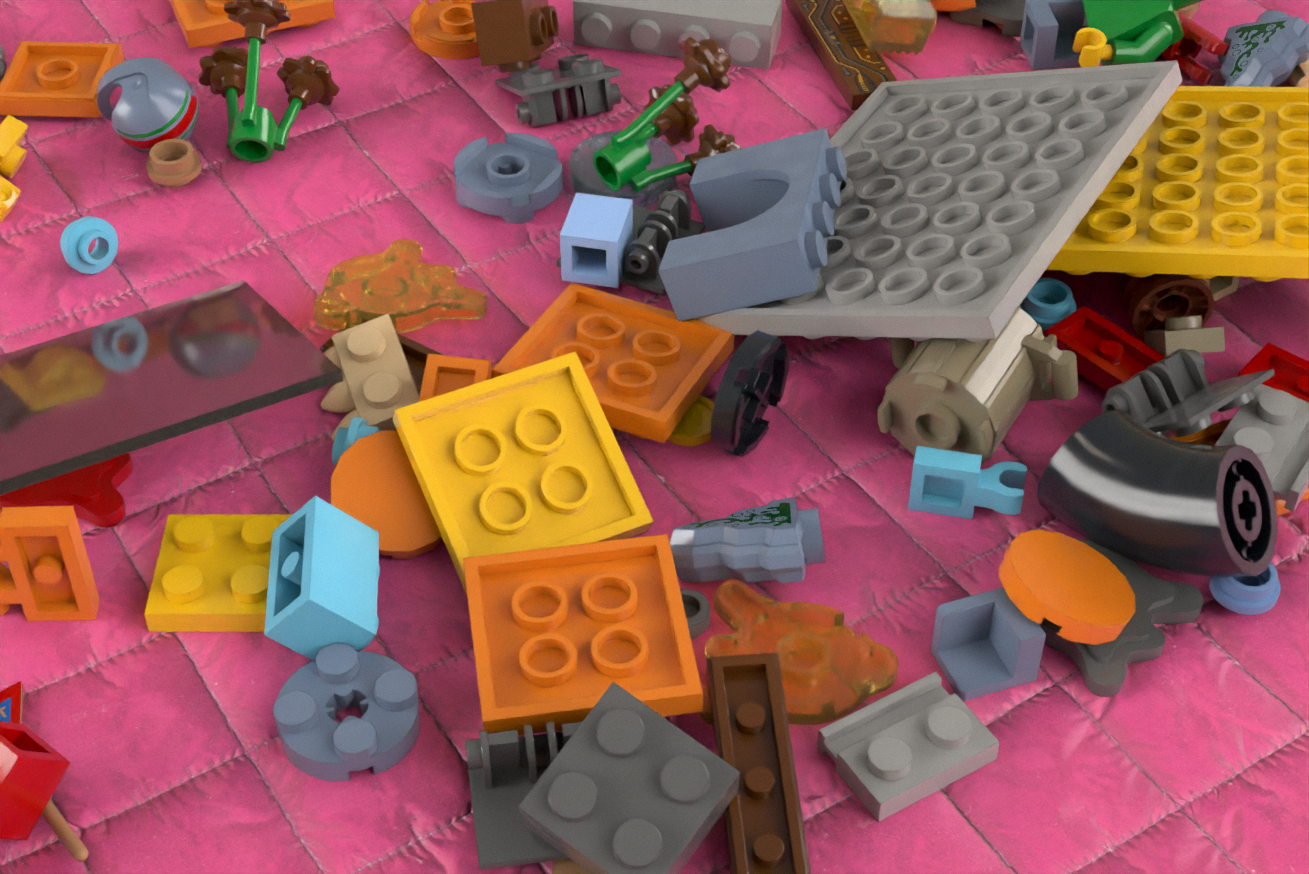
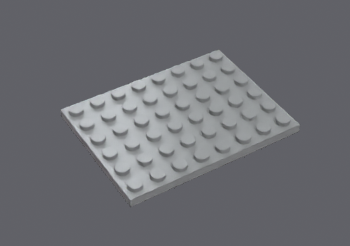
M1178 60L882 82L830 139L832 148L839 146L843 152L847 167V179L841 181V206L835 208L834 235L828 237L826 245L828 261L826 266L821 267L816 292L694 319L731 332L733 335H750L759 330L773 336H804L807 339H818L824 336L856 337L860 340H870L877 337L910 338L914 341H924L931 338H960L971 342L996 339L1181 84L1182 77Z

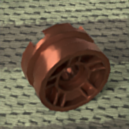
M1124 274L1120 280L1118 290L1135 333L1142 339H1144L1145 330L1165 329L1164 318L1201 315L1202 326H1204L1211 317L1215 304L1207 282L1204 279H1195L1188 275L1153 274L1147 277H1133Z

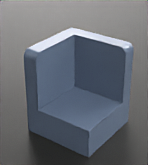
M1025 0L1020 44L1032 70L1081 66L1078 62L1081 52H1074L1072 46L1076 33L1083 28L1085 10L1082 0Z
M1004 587L939 605L936 609L930 652L954 692L962 701H967L1036 681L1046 634L1039 624L1024 616L1008 598Z

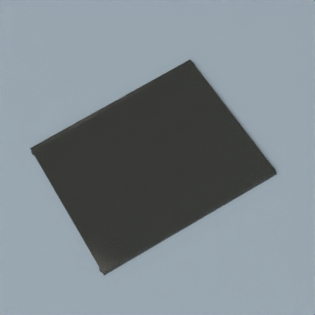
M244 280L0 355V495L342 382V370Z

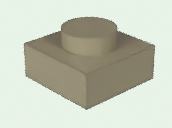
M1201 315L1164 318L1165 329L1144 331V343L1164 356H1169L1178 349L1196 350L1199 353L1225 351L1224 327L1202 326Z

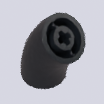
M1117 409L1098 415L1072 434L1051 458L1040 478L1037 497L1042 507L1066 526L1099 546L1138 562L1178 573L1210 577H1255L1266 571L1274 556L1277 539V509L1272 485L1262 462L1251 449L1244 446L1195 445L1173 440L1144 427L1130 415Z

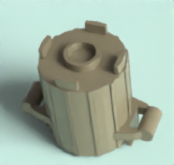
M1021 306L1017 308L996 339L971 342L960 338H931L917 341L918 344L915 346V341L910 338L889 337L893 365L899 369L885 387L886 392L883 402L878 407L880 431L887 433L890 429L892 436L911 452L914 457L916 447L923 446L982 455V464L985 460L992 457L1028 401L1052 400L1055 398L1067 401L1078 395L1076 355L1069 350H1059L1057 348L1056 335L1049 334L1048 337H1044L1041 326L1022 310Z

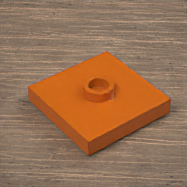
M21 41L0 82V115L100 118L102 113L97 104V86L99 80L107 71L124 61L122 45L118 43Z

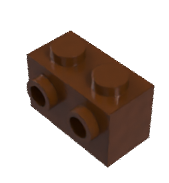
M476 0L471 3L481 66L498 65L499 72L501 73L527 69L530 67L529 62L541 59V53L554 44L553 37L558 36L559 23L557 12L553 5L548 6V0Z

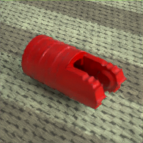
M1178 12L1184 35L1180 41L1169 46L1160 56L1167 61L1178 60L1179 68L1205 86L1207 83H1210L1214 74L1207 66L1197 62L1194 58L1199 54L1202 47L1214 55L1225 56L1230 45Z

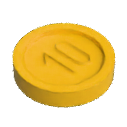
M699 395L667 440L685 446L699 445L711 440V418L714 403L708 398Z

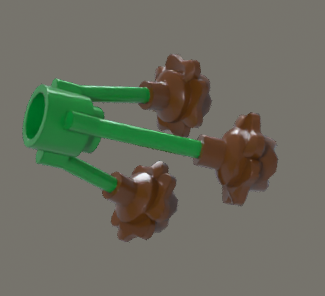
M235 0L225 3L224 11L228 13V18L245 27L244 40L249 43L248 51L244 48L238 49L233 46L217 47L210 56L201 57L199 60L202 69L198 76L199 83L210 86V91L213 94H221L226 99L229 128L226 147L231 150L233 155L247 162H264L273 156L274 150L284 151L287 135L299 111L305 110L308 105L315 103L330 105L333 101V96H336L340 90L332 80L329 66L324 61L315 60L311 56H304L299 60L285 58L282 64L283 67H280L277 71V76L284 83L285 91L289 95L287 99L289 106L278 127L272 113L268 109L256 105L261 45L266 43L267 30L277 28L280 23L291 20V14L286 11L287 6L279 3L278 0ZM245 93L244 108L239 113L238 98Z
M688 37L685 41L679 43V48L684 54L683 64L685 68L674 77L676 83L673 86L666 84L662 88H651L649 90L650 101L644 107L645 111L626 129L612 136L611 143L593 154V163L597 174L610 189L617 191L629 184L635 192H639L654 182L685 173L693 176L698 159L741 149L735 143L733 135H725L722 131L717 132L713 125L709 124L705 125L704 132L699 135L700 145L698 152L686 155L682 162L651 171L646 169L651 163L652 158L645 142L651 137L659 138L665 135L675 145L681 141L688 143L694 139V128L700 119L697 115V109L694 107L693 99L688 94L698 85L710 87L719 93L731 85L727 76L731 66L730 55L715 40L710 38L697 42L692 37Z

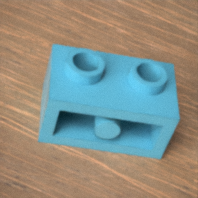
M314 496L272 532L264 635L311 660H315L319 650L333 643L349 644L356 651L366 648L376 636L379 625L377 615L378 579L380 576V565L378 564L379 532L317 496Z

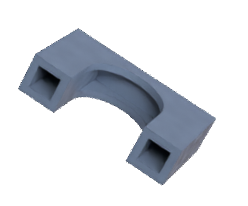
M826 128L698 159L689 186L707 232L669 241L658 270L678 322L816 292L821 267L826 266L828 261L826 249L828 237L834 235L835 208L841 206V181L847 179V167L843 152L839 146L832 148Z

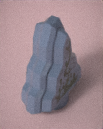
M1266 11L1257 18L1256 22L1229 27L1223 40L1230 45L1228 52L1225 56H1217L1222 65L1220 73L1223 79L1226 80L1224 86L1244 84L1252 87H1274L1287 80L1297 65L1308 61L1309 24L1300 17H1290L1281 11Z
M793 497L773 500L765 506L738 510L725 518L694 522L674 528L669 540L676 574L682 582H708L732 578L747 583L776 580L780 583L801 582L805 578L807 565L826 563L818 507L799 510L797 502Z

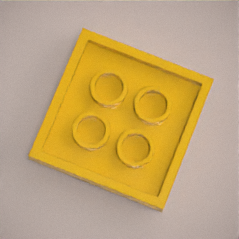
M576 351L394 410L393 423L466 595L463 558L627 539L649 531L654 522Z

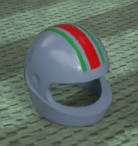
M150 57L124 61L107 71L99 80L97 86L99 110L111 121L113 129L120 139L135 150L149 153L155 144L163 140L182 139L187 141L191 137L199 116V102L191 84L167 62ZM116 87H122L121 97L116 106H114L110 102V95Z

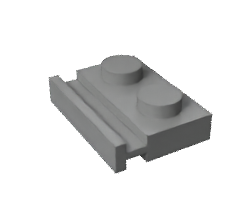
M1259 384L1252 389L1255 398L1241 405L1215 446L1241 445L1251 449L1265 468L1272 485L1273 495L1285 500L1284 508L1294 512L1309 487V402L1294 397L1285 391Z
M936 671L818 730L817 749L822 755L828 753L836 763V772L878 822L997 759L1000 743L998 739L956 693L949 695L941 686L942 678Z

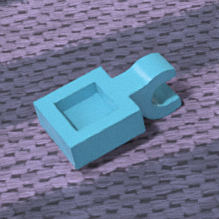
M917 446L913 463L908 510L966 519L973 518L974 506L993 509L1006 515L1020 514L1027 466L1018 462L1004 461L996 463L988 469L981 470L982 455Z

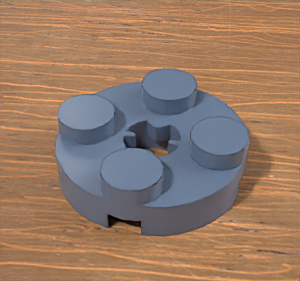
M505 133V142L488 145V136L480 138L461 149L454 160L455 191L458 204L485 214L502 216L508 223L523 224L529 222L534 218L535 211L552 203L559 196L563 188L562 162L558 161L557 150L552 144L536 136L522 133Z
M333 643L323 647L317 653L315 660L308 662L288 678L273 706L276 729L288 760L299 770L310 776L333 782L350 781V771H362L373 766L375 775L396 765L412 749L420 732L419 695L417 680L414 675L389 657L369 651H356L353 646L346 643ZM346 707H358L362 713H365L361 718L349 715L342 722L334 721L336 719L335 713Z

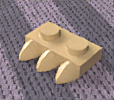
M385 314L332 335L334 346L320 356L310 372L312 378L319 380H339L331 387L321 402L322 409L337 413L350 412L342 419L331 436L333 441L339 427L349 428L354 417L365 418L368 426L379 427L381 431L396 430L393 423L394 410L419 401L420 395L396 329L389 314Z

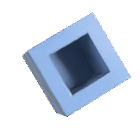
M584 193L575 194L560 233L562 281L614 288L619 287L624 273V251L628 244L633 241V202L631 199Z

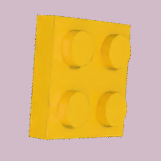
M168 514L144 613L149 632H264L272 532L293 514Z

